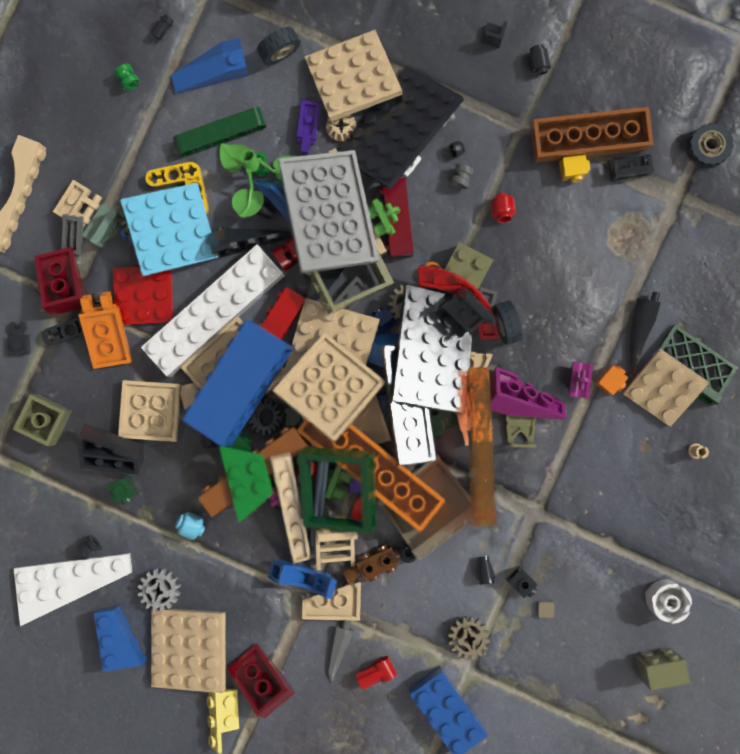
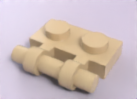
M73 180L53 212L60 217L63 214L84 217V228L91 221L89 218L95 209L98 210L102 197L95 194L92 200L89 199L88 196L91 190ZM85 202L86 204H88V207L86 208L84 213L81 214L79 213V210Z

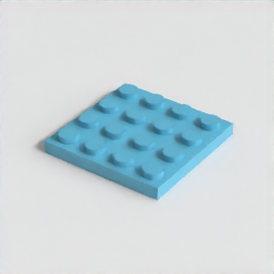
M197 183L121 199V205L142 277L218 258L211 251L209 238L211 229Z

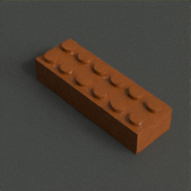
M649 107L533 119L530 124L534 163L560 161L563 157L585 154L587 158L643 152L653 146Z
M288 426L280 432V438L276 439L274 437L265 443L264 446L266 448L264 450L258 449L253 452L264 455L269 475L273 473L270 457L290 452L291 458H293L303 448L310 445L307 439L297 432V426L293 428ZM226 473L217 479L218 484L215 485L213 483L201 491L202 496L198 498L211 517L233 502Z

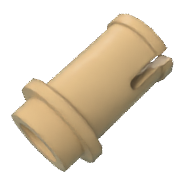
M696 443L688 448L690 457L695 459L706 458L709 453L707 447Z

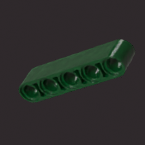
M254 107L177 134L173 137V141L179 157L183 158L221 145V143L225 144L265 129L267 125L261 108Z

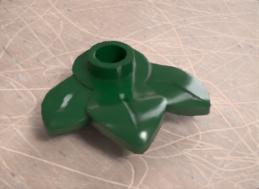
M429 408L432 436L438 439L442 436L445 427H453L455 425V420L451 412L437 410L436 414H431L432 409Z

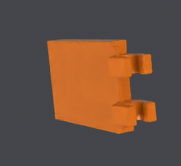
M110 291L101 293L102 295L99 297L102 306L93 307L91 294L83 295L80 299L82 309L79 313V319L93 369L132 362L119 306L112 304Z

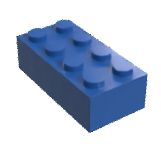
M438 666L409 687L411 697L452 754H464L488 736L483 724L441 666Z

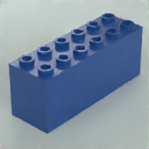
M249 319L240 324L237 336L229 341L227 345L228 350L218 358L216 362L217 367L208 374L205 379V386L197 391L195 394L196 400L184 412V422L220 446L233 445L294 350L292 346Z

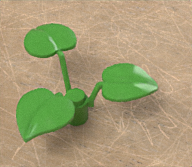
M221 143L220 160L224 169L235 173L244 166L248 175L250 191L247 189L239 190L232 198L233 209L239 217L244 218L256 214L264 204L263 193L261 191H253L251 172H255L259 164H261L271 173H276L277 179L282 181L278 160L280 158L298 156L279 157L273 162L274 169H272L260 157L257 158L255 152L248 147L240 144L229 145Z

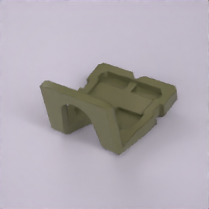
M506 415L508 445L511 447H536L534 434L537 417ZM522 432L526 436L528 444H518L513 442L517 434Z

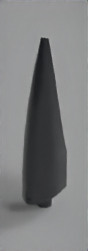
M652 292L651 300L637 298L630 342L633 376L636 374L643 347L657 319L661 302H658L660 297L658 292Z

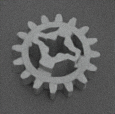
M157 568L153 573L149 571L146 574L147 577L141 579L144 584L138 585V588L142 589L138 596H143L140 602H147V609L153 606V611L155 612L160 607L161 612H163L165 607L170 609L172 603L178 601L175 596L181 594L180 591H177L181 584L175 583L178 577L172 578V571L166 574V569H162L159 573ZM158 578L156 583H149L152 579ZM158 586L160 587V590L163 591L161 594H159V590L156 589ZM163 597H170L167 601L161 602Z

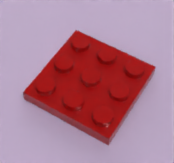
M140 267L113 268L114 303L116 306H119L123 325L169 323L174 318L172 270L142 277Z

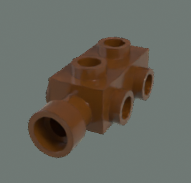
M386 544L377 547L375 549L376 552L371 555L367 552L358 556L359 560L356 561V567L352 569L349 567L343 570L348 584L356 582V579L360 577L364 581L372 582L378 579L381 573L386 572L388 574L397 569L396 566L399 565L397 560L400 559L397 549H392L391 545L387 547ZM385 557L390 558V562L387 564L383 562ZM371 565L373 567L372 571L367 572L365 570L366 566Z

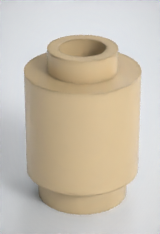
M195 383L180 387L184 410L196 400L195 394L199 388L196 387Z

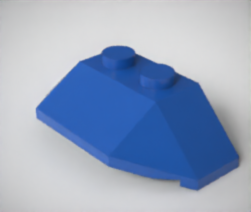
M256 180L254 182L255 187L263 193V196L291 224L282 181Z

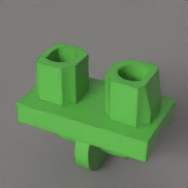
M378 199L373 200L374 205L368 208L370 220L380 216L382 221L373 226L378 236L386 235L387 233L390 235L395 234L396 232L389 218L392 219L393 223L399 221L396 216L400 212L399 207L392 208L391 203L385 205L386 212Z
M339 465L336 466L335 471L332 469L328 471L327 491L325 494L327 499L345 500L347 490L340 488L343 481L351 484L354 478Z

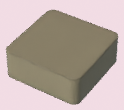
M538 601L539 618H554V603L552 601Z

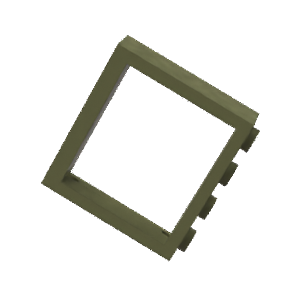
M379 252L378 263L370 264L379 285L335 305L318 272L305 273L307 276H310L312 288L316 294H319L321 298L320 304L324 311L327 310L330 315L379 293L394 283Z

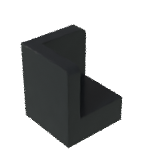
M504 21L502 26L487 22L481 43L500 48L508 22Z

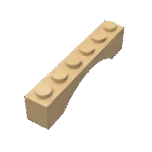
M18 135L11 152L15 166L13 190L7 203L0 211V252L3 253L10 247V238L18 227V218L25 209L24 203L27 196L31 194L34 179L39 174V165L46 156V147L39 142Z

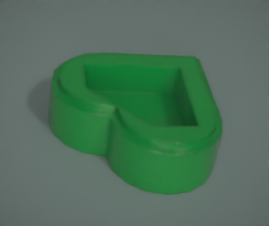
M255 153L257 158L260 157L267 164V157L264 153ZM259 164L258 169L252 173L259 178H264L268 175L269 170Z

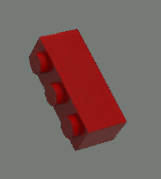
M288 287L285 290H280L276 297L278 301L275 306L271 305L266 312L268 317L264 322L261 321L259 323V326L281 340L284 339L300 314L306 298Z

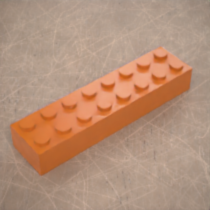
M307 420L297 430L316 447L373 451L376 496L420 532L446 501L403 465H397L396 460L352 424L345 429L335 442L330 440ZM335 462L361 483L360 464Z

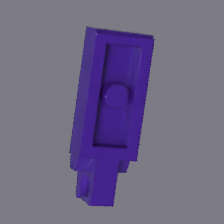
M301 101L297 131V143L301 144V155H309L310 145L315 146L321 102Z

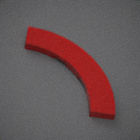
M418 266L419 287L445 290L453 295L462 287L469 291L496 319L487 299L468 280L445 269ZM496 320L493 326L484 321L478 327L480 339H499Z

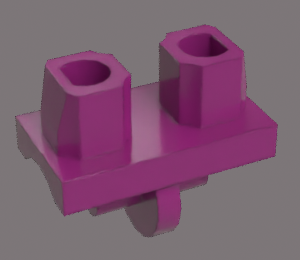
M572 362L568 396L589 399L593 364Z

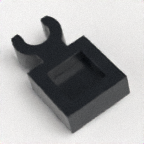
M11 322L10 329L13 335L8 336L9 355L30 354V335H24L27 329L26 322H21L20 329L16 328L15 322Z

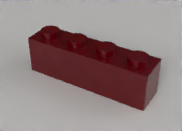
M403 177L397 181L391 190L384 186H379L380 197H384L385 204L383 207L387 212L385 205L391 203L392 208L399 207L400 212L396 215L399 221L393 223L392 219L389 218L396 232L393 235L386 234L389 241L385 243L386 254H390V259L413 257L414 255L406 177Z

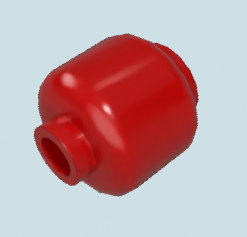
M498 193L490 201L492 218L499 223L509 222L515 216V201L511 195Z

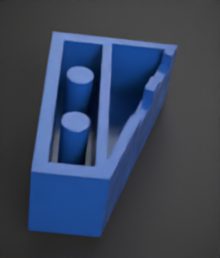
M120 605L101 608L95 612L94 617L103 672L142 666L147 657L139 647V642L134 637L130 629L131 626Z

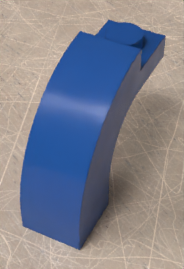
M272 559L268 579L277 584L305 588L326 599H332L337 582L336 579L330 577L331 574L322 570L317 571L316 568L275 559Z

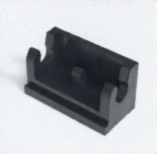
M651 154L608 161L611 182L647 177L654 172Z

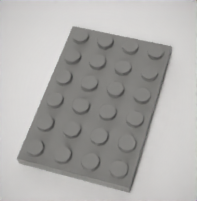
M355 150L280 158L278 164L301 273L378 263L379 256Z

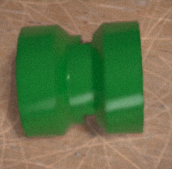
M123 64L115 69L114 75L117 80L121 81L120 85L124 91L133 90L140 84V80L137 75L133 74V68L130 64Z

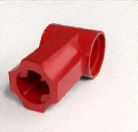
M384 656L376 660L372 666L357 672L356 678L360 687L364 690L380 681L387 682L393 679L397 673L389 656Z

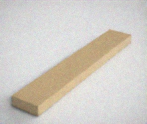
M290 452L270 457L292 562L295 564L310 560L312 557L306 528L303 527V520L300 517L302 508Z

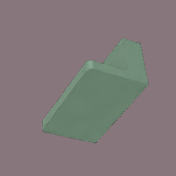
M102 204L84 231L83 237L102 248L120 221L121 215Z

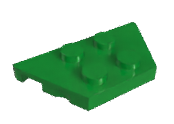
M222 446L219 448L238 522H240L273 494V489L263 454Z

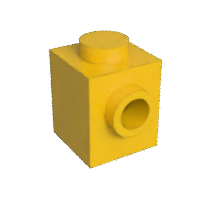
M586 154L563 157L559 162L562 181H582L590 171V162L586 159Z

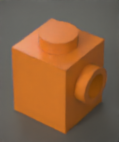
M612 365L606 368L594 384L608 396H611L617 391L620 392L626 386L625 381L628 377L624 375L625 371L621 367Z

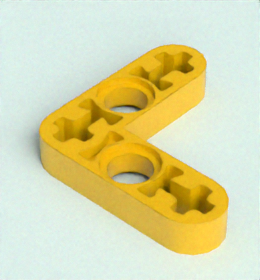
M187 162L152 169L147 172L145 180L152 188H162L185 183V185L197 183L201 187V198L203 197L202 201L206 215L208 214L209 207L202 172L196 163ZM191 167L197 170L194 172L193 176H191L190 173H185V178H183L181 169H183L184 172H189ZM173 170L179 173L176 180L169 179V173ZM153 175L160 178L157 179V183L150 181V179H153Z

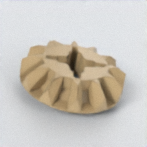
M351 115L332 122L328 118L326 124L328 135L333 140L344 142L347 137L349 138L350 133L356 127L355 119ZM340 119H342L344 125H347L343 127L342 133L339 127H336V125H339Z

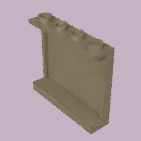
M438 455L435 456V461L425 462V465L421 468L411 471V473L446 500L421 532L381 499L376 501L419 560H422L482 514L480 508Z

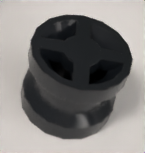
M89 535L84 542L77 544L78 551L87 560L92 558L95 552L98 553L102 550L99 541L93 535Z

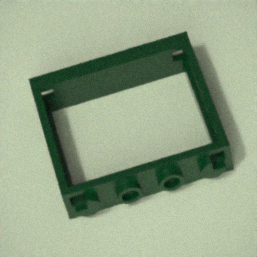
M308 446L303 448L297 456V464L300 469L298 482L301 485L299 500L302 502L300 517L303 520V527L371 534L377 526L374 452ZM310 460L360 464L363 521L313 515Z

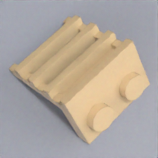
M315 528L316 570H321L320 563L349 560L350 566L355 567L354 539H357V533ZM350 540V543L320 545V542ZM350 550V554L320 556V552Z

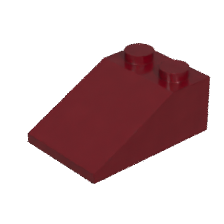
M64 248L34 256L42 308L50 316L82 309L80 299L83 295H86L73 248Z
M257 643L227 668L257 717H268L295 694V691L284 675Z

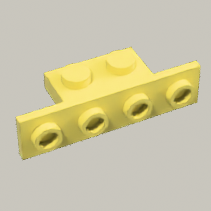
M235 688L227 689L223 693L209 692V697H207V706L210 716H208V726L210 728L208 742L209 746L217 753H222L221 733L239 729L238 693Z

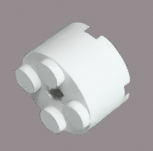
M668 579L659 580L653 583L645 593L649 610L659 619L665 622L679 623L688 617L690 606H692V599L688 591L677 583Z

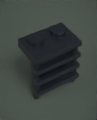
M462 287L442 306L470 335L484 321L491 326L495 324L494 321L496 319L469 291Z

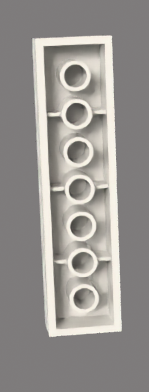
M256 245L141 348L166 376L172 377L181 369L183 364L236 316L240 317L285 277L284 274L263 250Z

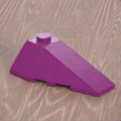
M495 367L489 384L490 405L489 387L486 393V409L490 410L491 407L492 411L505 415L565 420V403L546 392L540 393L533 388L534 385L530 382L525 384L517 379L518 375Z

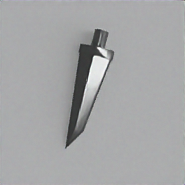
M343 620L342 627L336 626L334 630L335 634L328 667L331 683L354 633L353 629H349L351 620Z

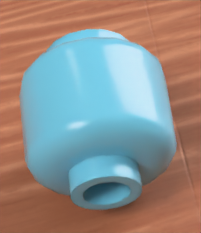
M186 512L184 515L180 514L175 524L177 534L190 540H194L197 536L201 537L205 530L203 518L191 512Z

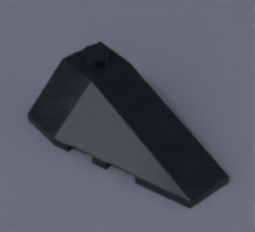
M218 227L209 233L211 251L218 258L250 250L256 245L260 247L291 238L289 231L225 229L224 227Z
M299 263L287 271L305 298L314 301L320 299L319 294H316L312 288L310 276L301 273ZM345 267L317 271L327 292Z

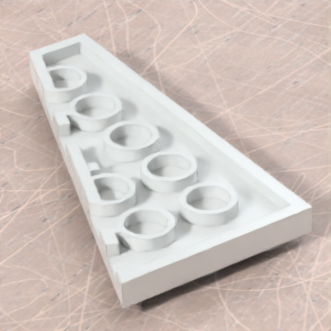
M130 553L94 557L89 560L78 559L14 568L20 626L132 572Z

